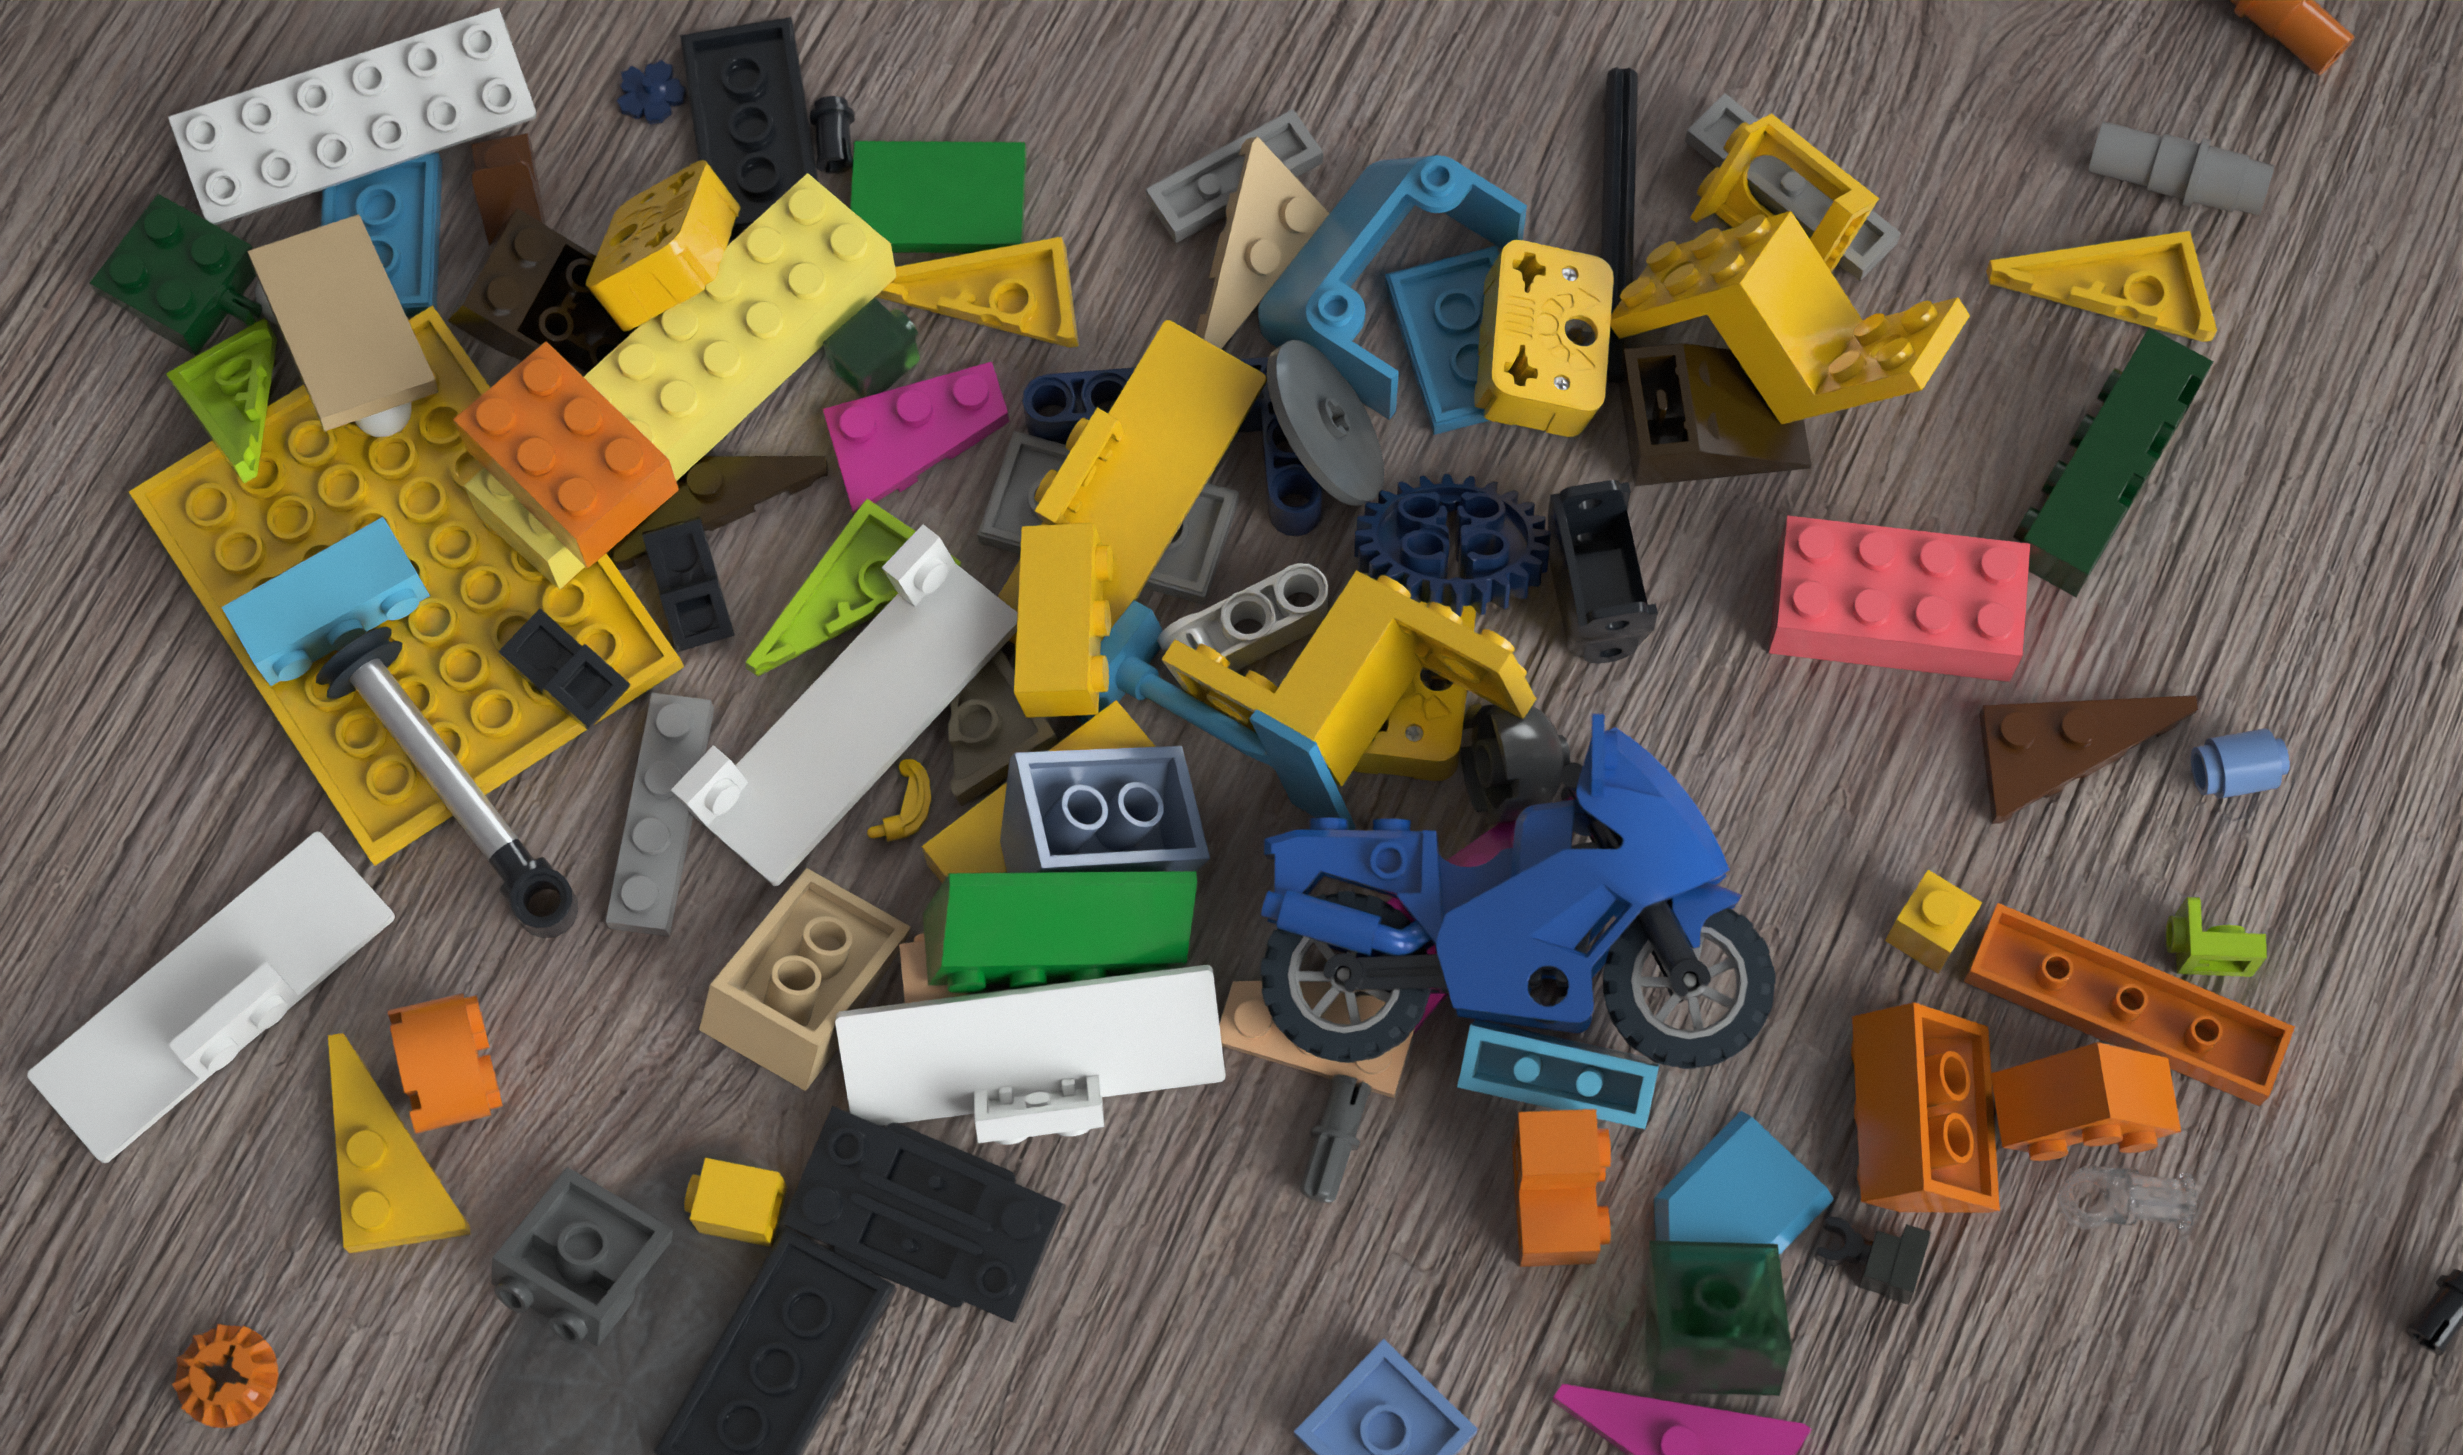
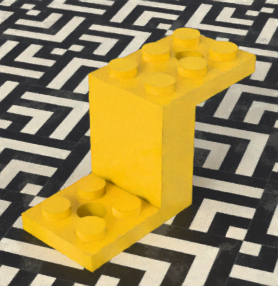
M1788 211L1768 218L1763 214L1756 215L1743 222L1740 226L1725 231L1713 228L1702 233L1694 240L1678 245L1675 241L1660 245L1648 255L1646 259L1648 265L1638 279L1630 283L1621 292L1620 298L1622 301L1611 314L1610 326L1618 338L1621 339L1708 315L1782 425L1922 391L1970 315L1960 299L1956 297L1933 304L1931 301H1922L1910 307L1907 311L1885 316L1883 313H1877L1862 320L1792 211Z
M1357 570L1279 687L1264 676L1251 670L1248 671L1245 677L1228 668L1230 662L1223 655L1201 643L1194 650L1174 639L1161 659L1186 693L1254 732L1256 731L1249 718L1258 709L1316 742L1335 783L1341 787L1421 666L1521 719L1525 718L1536 701V697L1525 678L1527 672L1518 664L1513 655L1514 646L1504 637L1489 629H1483L1478 634L1462 626V619L1444 605L1431 602L1426 607L1410 598L1411 593L1394 579L1380 575L1376 581Z

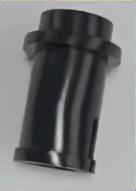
M826 96L819 98L815 101L814 108L809 114L811 124L816 126V167L821 172L826 169V173L829 174L847 172L853 168L850 125L855 120V112L849 107L848 101L843 97Z
M2453 1269L2449 1276H2439L2436 1280L2439 1289L2416 1320L2406 1329L2408 1334L2415 1340L2420 1335L2424 1337L2419 1344L2437 1355L2444 1354L2447 1350V1345L2463 1325V1271Z

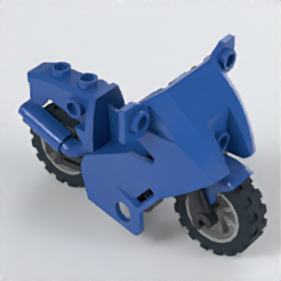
M1592 714V737L1583 766L1578 763H1569L1562 769L1561 780L1565 785L1561 792L1562 801L1537 804L1523 810L1516 820L1513 848L1503 849L1485 864L1474 867H1461L1449 863L1439 855L1436 830L1411 831V820L1374 819L1373 831L1347 830V819L1312 818L1310 819V830H1293L1264 839V855L1267 859L1275 860V893L1267 892L1261 916L1268 918L1267 922L1275 924L1278 929H1274L1267 942L1268 948L1265 952V957L1262 958L1263 999L1274 1023L1280 1031L1299 1048L1322 1059L1352 1063L1384 1055L1385 1052L1403 1043L1415 1026L1419 1024L1426 1010L1425 1007L1430 994H1449L1453 1008L1456 1009L1458 1017L1568 1033H1582L1590 1027L1594 1007L1592 978L1605 965L1603 972V994L1608 1014L1613 1025L1629 1046L1658 1064L1681 1069L1707 1067L1719 1064L1733 1057L1746 1048L1759 1034L1773 1006L1775 969L1772 966V960L1769 955L1770 951L1763 937H1760L1753 928L1754 925L1745 916L1739 915L1732 910L1742 895L1728 888L1718 886L1727 877L1726 873L1730 869L1702 813L1684 788L1653 755L1616 727L1604 731L1605 714ZM1573 831L1577 835L1590 837L1592 842L1572 845ZM1327 877L1399 899L1401 905L1414 921L1410 923L1407 917L1398 909L1372 895L1357 894L1353 891H1338L1335 894H1322L1315 897L1309 895L1320 881ZM1614 916L1616 919L1586 953L1591 941ZM1704 939L1719 946L1729 959L1707 968L1705 964L1699 961ZM1315 944L1327 959L1324 971H1300L1305 955L1312 945ZM1435 945L1437 954L1428 955L1427 951ZM1332 950L1342 952L1345 954L1335 955ZM1651 953L1664 977H1641L1644 963ZM1734 968L1736 977L1734 999L1708 987L1707 985L1710 983L1711 978ZM1544 979H1554L1559 988H1566L1567 990L1566 997H1559L1554 1006H1542L1538 997L1530 996L1532 988H1538ZM1300 982H1330L1332 987L1312 1010L1303 997ZM1641 987L1667 988L1670 998L1655 1016L1644 1001ZM1340 993L1345 995L1351 1024L1333 1023L1321 1018ZM1699 995L1729 1009L1719 1021L1706 1028L1703 1026L1697 997ZM1374 996L1386 1002L1375 1015L1361 1022L1356 998ZM1687 1000L1694 1030L1676 1029L1664 1024L1663 1021L1678 1003Z

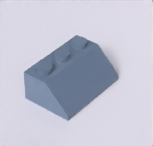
M1182 746L1016 752L1010 757L1000 836L1007 873L1197 872L1210 859Z

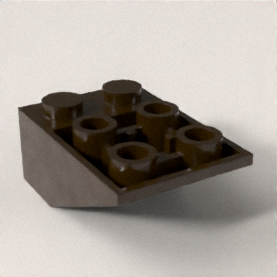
M518 208L499 228L447 320L493 349L521 361L547 341L583 377L638 328L636 327L629 331L621 330L586 286V281L596 256Z
M1687 343L1624 349L1618 383L1634 486L1811 468L1812 463L1804 419L1781 425L1730 349Z

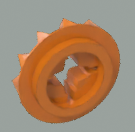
M217 1324L214 1329L204 1334L193 1335L192 1343L184 1354L176 1357L178 1368L176 1380L172 1385L177 1392L182 1405L181 1408L196 1421L210 1427H235L253 1419L267 1406L277 1386L278 1363L272 1347L260 1334L244 1325L228 1326ZM234 1357L232 1368L240 1373L239 1376L248 1380L247 1384L236 1382V1384L225 1383L221 1387L220 1392L216 1391L215 1393L217 1382L204 1371L205 1366L211 1368L213 1365L223 1367L227 1363L228 1358Z

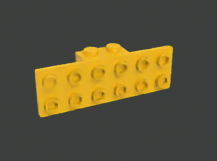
M1171 320L1163 322L1109 413L1097 407L1090 420L1083 417L1078 421L1066 442L1065 448L1070 453L1059 471L1051 469L1045 475L1034 497V500L1039 502L1035 512L1043 521L1041 525L1094 523L1102 545H1110L1113 557L1112 581L1103 582L1102 600L1109 601L1111 628L1133 600L1136 601L1267 383L1266 376L1262 372ZM1020 560L997 596L1017 613ZM1017 632L1008 640L1016 645Z

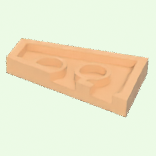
M1233 981L1219 1024L1222 1047L1328 1079H1333L1334 1075L1350 1076L1357 1079L1355 1087H1359L1360 1082L1363 1081L1372 1087L1371 1092L1395 1098L1415 1028L1403 1043L1377 1058L1352 1063L1322 1059L1299 1048L1276 1026L1263 999L1262 981ZM1300 982L1303 997L1312 1010L1332 987L1330 982ZM1340 993L1321 1018L1333 1023L1351 1024L1345 995ZM1374 996L1356 998L1361 1022L1375 1015L1386 1002Z

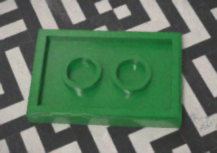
M854 141L850 209L891 243L892 253H974L1023 244L1026 143Z

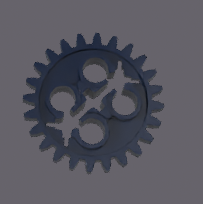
M1444 474L1441 484H1433L1426 476H1420L1419 487L1413 488L1409 484L1400 481L1397 484V495L1381 490L1378 503L1367 502L1365 504L1364 516L1357 517L1354 557L1358 558L1359 572L1369 573V577L1376 581L1380 575L1394 579L1403 585L1411 593L1410 598L1418 603H1428L1429 606L1431 602H1437L1444 606H1450L1451 610L1459 617L1463 612V606H1472L1476 612L1484 615L1486 614V603L1493 602L1497 606L1506 609L1509 606V595L1526 599L1528 586L1539 587L1541 585V574L1548 571L1551 532L1545 530V516L1534 515L1535 504L1533 502L1518 504V491L1516 490L1502 495L1498 494V482L1492 481L1485 487L1480 488L1475 486L1474 476H1468L1463 484H1454L1450 474ZM1457 510L1455 556L1458 562V577L1447 579L1449 559V529L1446 526L1447 512Z

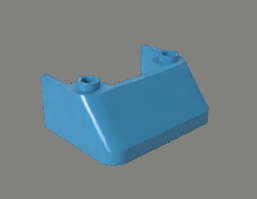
M1435 155L1386 159L1369 165L1265 294L1258 309L1259 329L1269 343L1279 347L1287 341L1299 340L1315 347L1326 356L1348 381L1362 403L1389 420L1396 412L1399 371L1353 342L1365 322V305L1361 296L1350 287L1415 205L1427 212L1447 214L1501 249L1508 242L1523 240L1527 205L1446 156Z

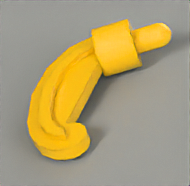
M905 759L899 764L900 774L903 777L909 778L900 814L882 818L883 824L872 826L867 830L868 837L874 839L886 836L887 842L907 838L918 832L927 820L931 805L930 779L925 768L914 759Z

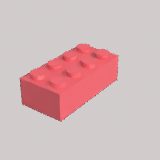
M1787 515L1778 544L1769 654L2010 682L2023 656L2030 544Z

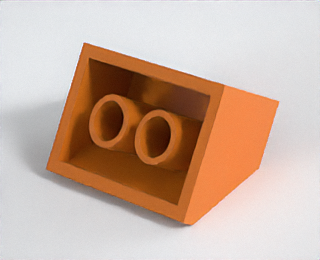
M1915 1002L1852 1016L1853 1041L1851 1044V1057L1855 1073L1856 1102L1854 1105V1118L1858 1134L1859 1164L1857 1167V1180L1860 1186L1861 1202L1896 1212L1991 1213L2000 1211L1993 1091L1990 1074L1989 1027Z

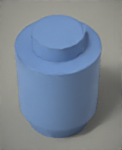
M2267 728L2209 738L2205 741L2204 746L2194 747L2191 752V769L2198 791L2201 795L2214 794L2218 799L2277 789L2281 785L2282 775L2288 774L2290 768L2289 755L2284 741L2281 738L2275 739Z

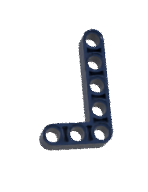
M1269 357L1239 359L1265 374L1267 379ZM1136 367L1055 373L1036 377L1028 383L1023 391L1022 398L1029 435L1066 445L1070 433L1081 418L1084 417L1090 420L1099 404L1108 400H1117ZM1266 383L1237 433L1261 431L1268 514L1271 524L1277 531L1287 536L1298 537L1311 532L1320 521L1322 486L1307 471L1295 452H1284L1276 447L1281 442L1286 441L1287 438L1275 414L1268 390V383ZM1048 405H1058L1064 408L1061 413L1052 417L1038 414L1040 409ZM1290 494H1301L1307 497L1309 502L1303 506L1289 507L1283 504L1281 499Z

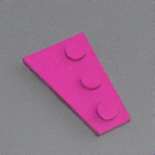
M992 362L823 409L853 515H855L866 499L876 503L896 489L902 492L918 481L917 476L945 458L952 460L1009 423L1008 411Z

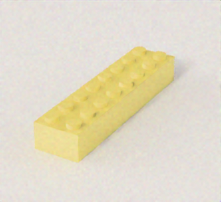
M807 173L727 246L714 281L705 285L704 290L697 295L641 324L589 371L584 378L669 459L675 479L678 481L895 279L896 270L891 243ZM485 468L464 485L477 516L559 590L585 567Z

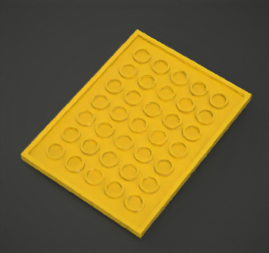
M433 305L408 321L434 375L438 393L411 402L410 419L399 433L397 432L386 437H374L362 431L355 421L324 432L303 384L267 406L258 474L255 478L243 483L214 442L210 441L129 491V494L374 866L452 817L453 814L357 690L343 697L331 699L327 697L329 684L320 685L316 683V676L321 668L339 651L334 650L312 663L310 669L300 677L290 681H279L270 686L254 665L221 608L224 605L379 518L384 517L430 596L420 601L418 607L406 617L398 620H387L368 632L377 628L389 627L392 629L389 641L402 642L401 652L387 669L484 795L587 730L547 699L498 656V651L539 609H542L582 646L586 644L630 683L629 689L595 724L684 668L678 654L607 553L590 568L584 567L559 590L477 516L464 485L484 467L467 451L453 419L490 389V386Z

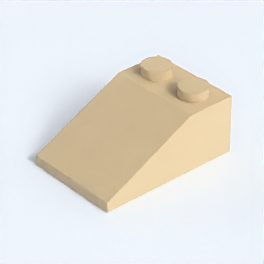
M806 868L710 984L699 1030L806 1091L839 1048L835 1024L836 1014L840 1011L863 1009L898 954L900 950L899 944L904 943L909 936L911 926Z

